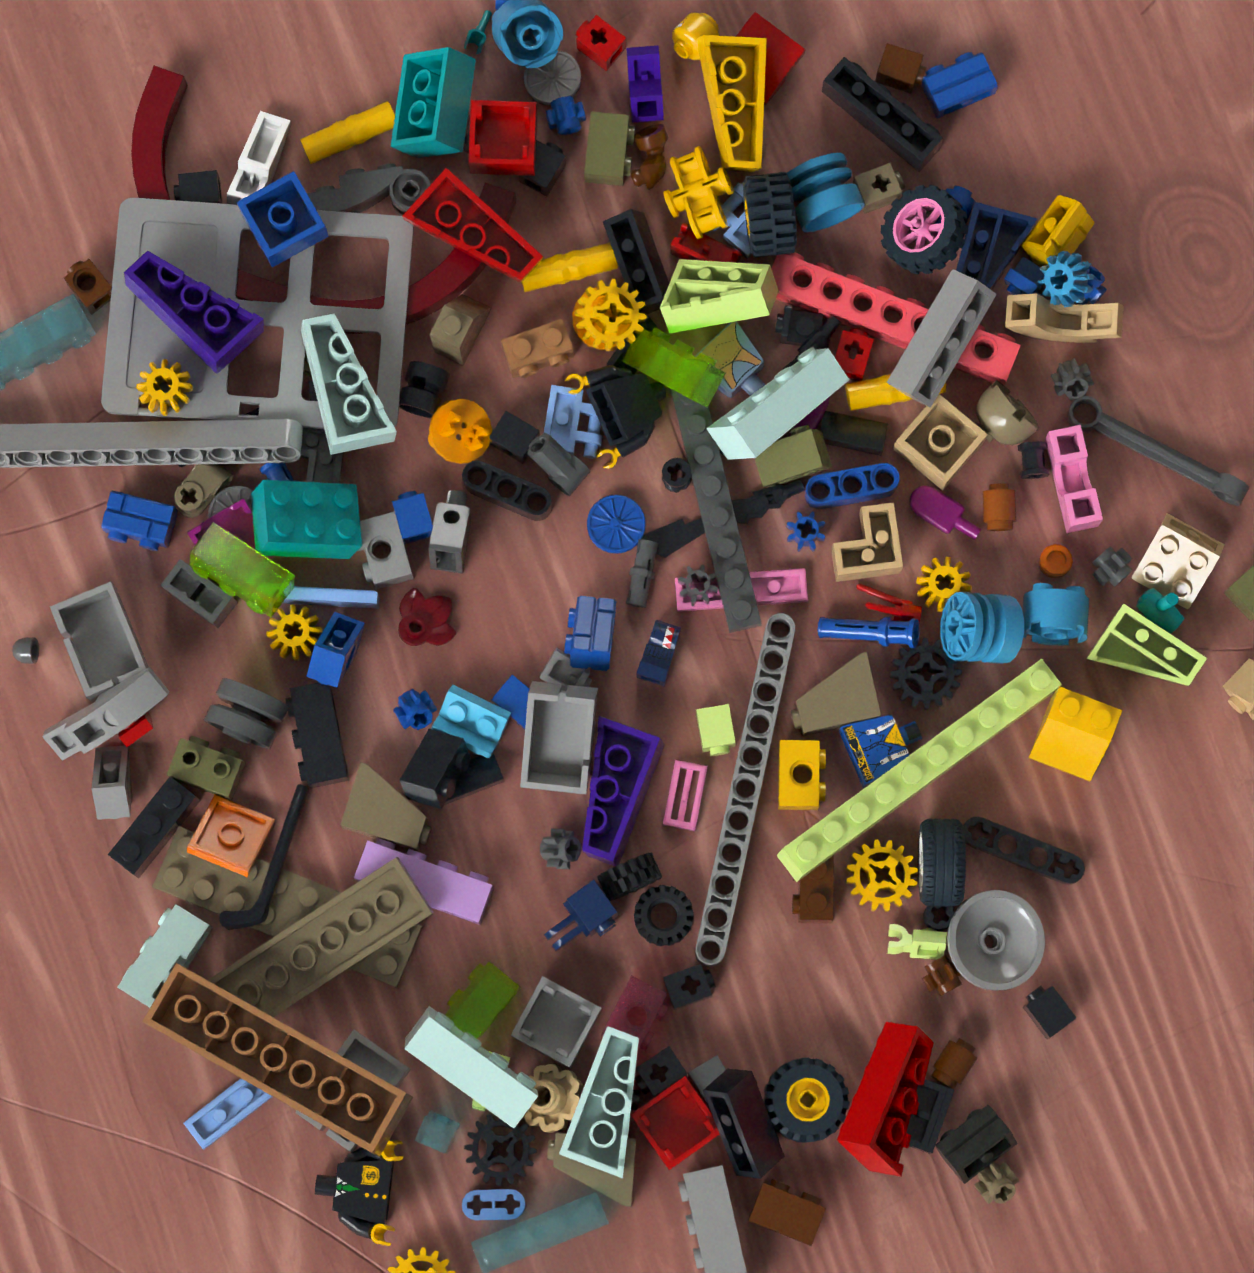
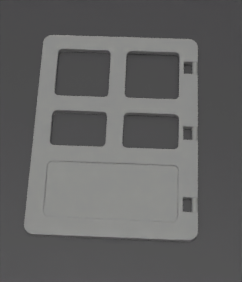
M128 198L124 200L119 208L101 396L103 408L108 413L115 415L155 416L158 418L202 421L291 419L298 421L302 424L303 428L324 429L318 401H308L302 398L306 350L301 327L302 320L335 313L344 331L376 333L381 336L377 395L384 406L383 409L390 422L396 428L399 414L414 234L413 225L403 220L402 216L317 210L326 226L328 235L378 238L389 241L384 306L381 309L313 305L310 299L315 244L290 258L287 299L284 302L248 301L236 298L241 235L243 231L250 230L238 205L146 198ZM150 251L184 271L185 275L195 281H201L211 287L212 291L240 304V307L246 311L264 318V326L283 328L284 336L278 395L274 398L228 394L230 363L216 374L125 285L124 271L145 252ZM162 359L168 360L169 369L174 363H180L182 366L180 372H189L191 377L186 382L193 386V391L184 393L189 397L190 402L185 404L179 401L178 405L181 411L178 413L170 406L167 416L161 414L160 407L154 413L150 412L148 408L139 407V397L144 392H140L136 388V384L146 382L140 377V372L146 371L150 374L152 372L149 367L150 362H154L157 368H161ZM162 382L159 385L164 393L170 391L166 382ZM241 404L259 405V415L240 414Z

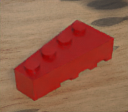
M447 168L443 170L402 215L403 220L519 283H522L543 260V256Z
M885 1022L882 1032L877 1038L870 1061L865 1067L858 1090L852 1099L846 1119L840 1128L837 1141L868 1171L902 1177L904 1165L900 1164L899 1161L902 1149L909 1148L911 1135L906 1134L911 1114L917 1115L919 1102L916 1091L918 1085H924L934 1044L918 1026Z

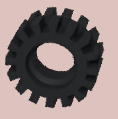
M651 852L610 868L608 871L598 875L597 878L605 896L609 901H612L660 880L662 874Z
M665 885L652 887L643 893L638 902H636L634 910L635 926L641 937L645 938L649 943L656 944L657 946L674 945L684 939L693 924L694 912L690 899L686 897L683 891H679L676 887ZM660 903L672 905L677 913L676 922L666 929L658 928L651 920L652 909Z

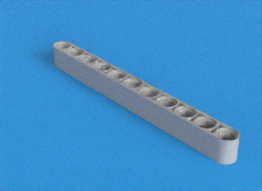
M291 419L0 424V468L291 463L299 460L301 457L303 426L298 421Z
M777 613L768 619L763 636L695 949L697 960L706 967L716 966L723 960L728 943L795 634L793 619L784 613ZM776 623H783L788 627L789 634L786 637L778 638L772 634L771 627ZM770 654L779 656L782 660V666L776 670L767 668L764 663L765 657ZM762 686H769L775 691V698L771 701H762L757 695V690ZM755 718H763L767 721L769 728L764 733H755L750 727V722ZM754 749L758 751L762 757L761 762L755 766L748 765L743 759V754L747 750ZM747 781L754 786L755 792L751 797L743 798L737 793L736 786L740 782ZM733 814H743L748 820V825L742 830L733 829L729 823V818ZM733 845L740 850L741 857L738 861L728 862L723 858L722 851L726 846ZM718 879H730L734 885L733 891L727 895L718 893L715 888V883ZM711 911H723L726 914L727 922L721 927L712 926L708 921V915ZM713 942L719 947L720 954L716 959L708 960L702 956L701 947L705 943Z

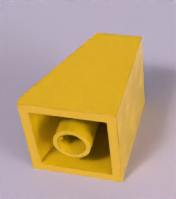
M1059 686L1050 698L1028 758L1090 782L1111 742L1122 710Z

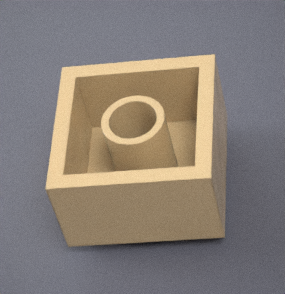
M938 394L931 408L926 406L895 441L893 450L943 491L985 443L988 434Z

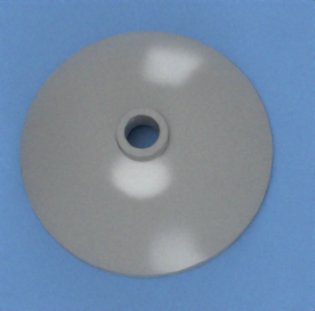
M990 890L971 896L958 907L949 924L947 944L955 968L967 981L986 990L1000 991L1021 985L1035 973L1044 954L1045 935L1039 916L1028 902L1018 895L1007 891ZM987 936H990L993 939V945L991 948L987 947L985 944V938Z

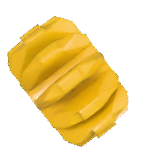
M162 359L161 368H157L154 362H150L149 367L152 372L150 374L146 371L140 372V377L146 382L136 384L137 390L144 392L139 397V400L142 404L149 403L148 409L152 413L160 407L161 414L167 416L170 406H172L176 413L180 412L181 409L178 402L181 401L188 404L190 399L184 393L193 391L192 384L186 382L191 377L189 372H180L182 366L178 362L174 363L169 369L167 359ZM162 382H166L170 388V391L164 393L159 386Z
M948 556L945 557L943 566H941L937 558H933L931 561L933 569L923 565L921 571L926 577L920 576L916 579V584L925 586L918 590V597L929 595L925 606L929 608L934 601L938 602L937 612L940 613L944 609V603L954 593L971 592L972 590L970 584L963 583L970 578V572L959 574L963 563L959 561L954 568L950 567L951 557ZM948 579L950 581L948 587L952 589L944 588L942 591L937 588L939 582L936 580L944 581Z
M292 604L289 608V615H286L282 608L277 610L282 618L280 621L270 618V625L277 629L267 631L266 635L268 638L275 639L270 644L272 650H278L282 647L280 651L281 658L285 659L290 651H292L294 661H299V651L301 650L304 651L307 657L312 655L308 646L309 644L314 646L317 642V639L312 636L321 635L323 629L321 627H313L318 623L319 618L317 615L307 618L310 611L309 608L303 607L298 615L296 605ZM297 626H300L299 630L302 635L300 637L294 636L291 640L287 631L289 628L295 630Z

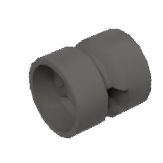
M405 169L393 177L390 183V197L397 215L402 216L431 185L428 177L421 171Z

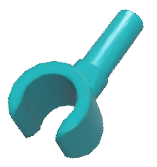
M486 10L476 29H471L468 32L464 49L467 48L469 43H474L478 46L476 54L478 55L482 52L486 41L485 29L492 16L491 11Z

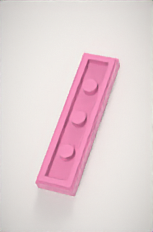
M805 568L749 572L757 606L808 602ZM675 578L677 612L723 608L719 589L717 593L709 592V604H705L702 599L696 600V604L691 606V598L688 595L680 597V592L686 586L679 584L678 578ZM697 579L692 580L691 590L697 588L700 592L703 591L705 581L699 583ZM716 579L710 582V585L718 588Z

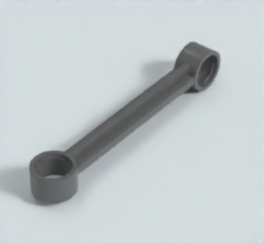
M1082 396L1075 399L1070 406L1068 421L1071 426L1081 425L1082 432L1094 429L1211 490L1217 498L1226 503L1240 506L1249 490V486L1239 478L1227 473H1219L1103 413L1100 403L1093 397ZM1080 404L1091 405L1096 410V420L1091 424H1081L1074 417V409Z

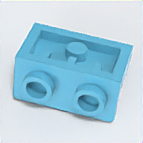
M452 684L431 729L464 738L467 749L475 754L490 758L500 743L511 712Z

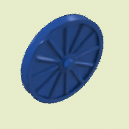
M623 495L606 496L597 501L588 514V534L592 542L605 552L614 554L627 552L638 545V540L643 538L645 532L644 513L641 507L629 497Z

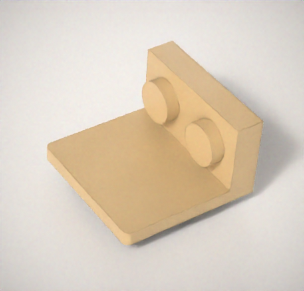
M1167 513L1157 534L1133 573L1132 579L1149 589H1156L1163 596L1175 593L1179 599L1177 604L1189 609L1218 561L1225 544Z

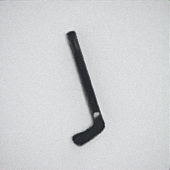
M298 784L255 905L249 910L223 911L220 914L219 921L227 930L258 925L267 919L272 897L309 792L307 786Z

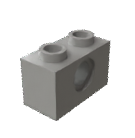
M395 511L360 521L362 547L358 551L365 550L368 562L362 564L366 581H373L377 590L414 579ZM381 544L391 547L389 556L384 559L376 558L373 555L375 548Z

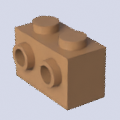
M563 319L501 340L502 349L513 378L519 376L521 378L530 377L538 373L539 369L548 366L558 367L568 363L569 359L574 358L573 347Z

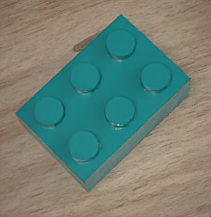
M450 47L404 55L390 147L416 158L463 152L476 59Z
M262 480L251 493L255 552L257 556L350 559L362 547L357 484Z

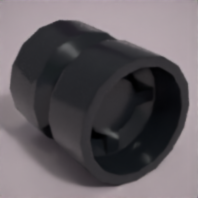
M411 361L405 376L408 386L401 388L399 408L417 416L432 418L441 405L442 400L439 394L445 392L450 374L437 366L419 361Z

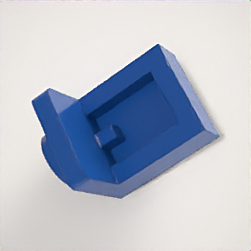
M1023 257L1015 269L1010 268L1004 277V282L1008 285L1006 290L1012 295L1038 293L1043 285L1037 281L1044 278L1045 274L1039 269L1041 267Z

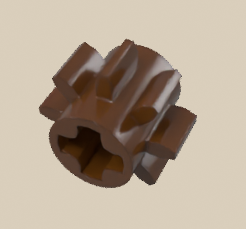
M947 955L925 966L928 975L922 979L929 992L937 989L940 996L962 985L958 977L961 974L955 968L953 962L949 961Z

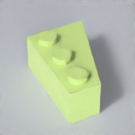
M679 259L660 309L670 334L768 316L771 313L779 290L770 264Z
M1125 604L1121 605L1086 658L1185 686L1191 684L1207 660L1205 656Z

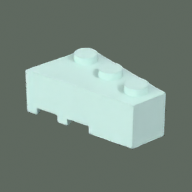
M175 904L173 909L167 908L158 922L160 927L153 937L149 936L140 950L141 954L134 964L128 968L122 981L117 986V988L149 1008L152 1006L175 964L178 963L188 968L213 929L212 926Z

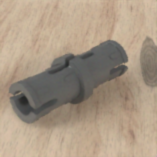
M638 540L634 566L630 568L629 575L632 577L626 600L627 605L641 608L647 607L651 580L655 578L653 568L659 545L657 542Z

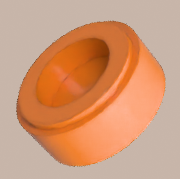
M1059 544L1046 547L1039 558L1041 571L1051 578H1060L1066 575L1073 563L1071 552L1065 546Z

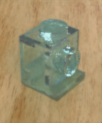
M429 1111L428 1115L424 1117L414 1141L448 1154L461 1123Z

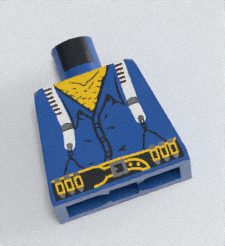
M892 715L844 725L838 731L863 788L870 785L908 757L907 745L922 739L915 721L898 728Z

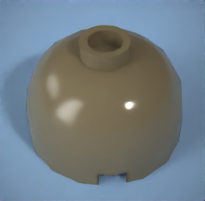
M997 380L983 392L977 403L976 416L981 423L979 427L988 434L986 440L989 442L996 439L1004 445L1022 443L1039 429L1038 423L1019 399L1015 400L1011 395H1008L1011 391Z

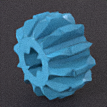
M1061 251L1058 253V256L1052 255L1048 257V265L1039 268L1045 276L1037 282L1046 286L1041 295H1044V297L1051 296L1050 303L1053 305H1060L1062 303L1064 307H1072L1075 302L1082 303L1085 301L1084 293H1090L1093 290L1087 284L1088 280H1092L1095 277L1093 274H1087L1091 263L1088 261L1081 262L1082 255L1079 253L1070 254L1068 251ZM1065 276L1068 277V282H1065Z

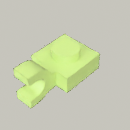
M889 925L888 936L897 937L900 941H889L887 954L910 952V958L933 960L944 956L947 932H938L935 929L925 928L922 930L913 929V934H908V931L900 925Z

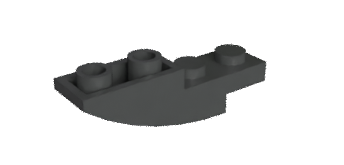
M383 164L378 166L377 170L366 172L360 168L351 169L345 172L346 175L339 176L340 188L335 189L334 186H322L315 189L316 192L307 194L316 210L360 213L390 195V183L398 172L403 171V166L396 167V164Z

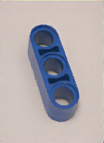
M880 463L818 474L808 481L805 489V499L812 508L826 509L887 498L897 489L899 472L889 463ZM879 474H887L892 478L893 484L887 488L881 487L876 483L875 477ZM853 479L860 484L861 489L856 493H849L844 489L843 483ZM816 485H822L828 489L829 495L826 498L818 499L812 495L811 489Z

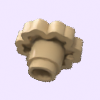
M556 1064L537 1066L534 1070V1077H529L536 1082L534 1088L538 1090V1097L523 1117L529 1126H540L543 1132L564 1131L568 1126V1120L572 1121L581 1097L579 1094L583 1089V1084L577 1079L573 1071H562L560 1066Z

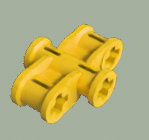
M700 146L695 147L693 152L679 158L675 156L669 158L679 186L674 191L668 189L663 192L672 216L676 218L680 212L686 210L688 221L697 239L702 238L704 233L718 227L727 228V219L718 196L725 193L728 195L734 194V190L725 168L720 167L717 173L711 175L708 161Z

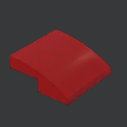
M754 12L736 37L767 38L764 105L766 106L784 84L787 75L803 57L806 49L758 13Z

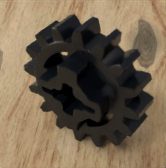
M923 638L921 646L910 648V651L902 647L899 649L898 652L902 660L893 659L892 665L897 667L898 670L890 672V678L898 679V682L892 688L893 691L902 689L901 701L909 697L912 699V708H915L918 702H922L924 710H928L931 702H934L939 708L943 705L942 697L948 700L953 698V694L949 689L959 688L960 683L955 681L954 678L961 676L962 670L954 669V666L959 661L950 659L946 652L940 649V640L937 639L934 645L931 646L928 639ZM919 654L918 662L915 666L905 668L907 661ZM932 654L939 657L945 665L940 666L932 659ZM923 667H928V672L936 675H931L929 681H924V677L918 675V673L921 672ZM947 680L946 685L939 692L933 694V686L937 682ZM906 682H912L917 686L919 694L914 692Z
M489 1114L487 1115L488 1123L486 1125L477 1121L475 1124L479 1131L477 1133L468 1132L467 1134L473 1139V1143L464 1145V1149L472 1151V1156L466 1159V1163H476L477 1166L472 1173L476 1175L484 1172L483 1182L485 1183L491 1177H495L497 1186H501L503 1178H507L510 1184H514V1175L516 1173L524 1178L526 1173L522 1168L525 1165L532 1167L534 1165L528 1157L529 1154L537 1153V1149L529 1147V1143L536 1139L535 1135H525L529 1127L527 1123L521 1127L516 1125L515 1128H512L500 1118L495 1121L492 1115ZM503 1126L511 1128L512 1131L503 1136L496 1135L491 1129ZM481 1138H483L487 1143L486 1154L480 1159L478 1147ZM513 1138L506 1148L509 1153L507 1157L504 1158L498 1155L489 1161V1158L495 1151L494 1142L504 1143ZM522 1140L523 1155L519 1161L514 1155L515 1145ZM495 1163H505L511 1170L495 1172L489 1168Z

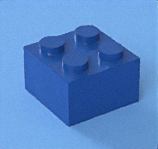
M294 171L237 202L243 218L271 267L282 263L329 237L325 224Z

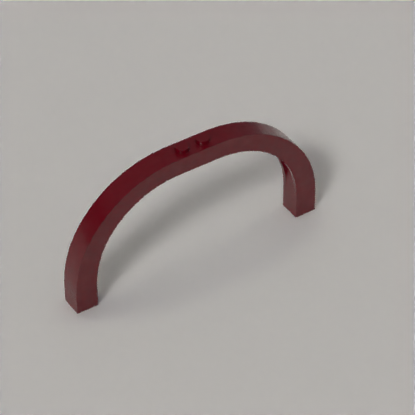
M155 65L143 91L135 116L131 150L132 168L139 198L170 200L165 169L166 149L175 116L188 85L183 75ZM485 182L479 198L508 224L516 204V194ZM454 248L448 257L432 272L409 286L406 325L429 316L458 297L475 281L487 265ZM238 269L237 299L282 303L287 299L288 287ZM311 295L310 302L313 305L381 309L384 306L385 296L364 300H333ZM344 331L346 334H363L362 332Z

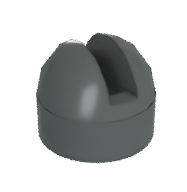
M35 637L21 638L14 643L12 652L16 660L25 664H35L37 662L39 644Z

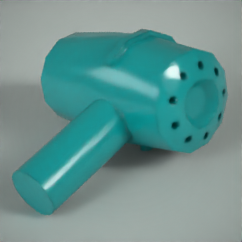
M1152 588L1144 592L1136 604V607L1148 620L1170 634L1185 619L1174 606L1179 600L1175 593L1163 596L1156 589Z

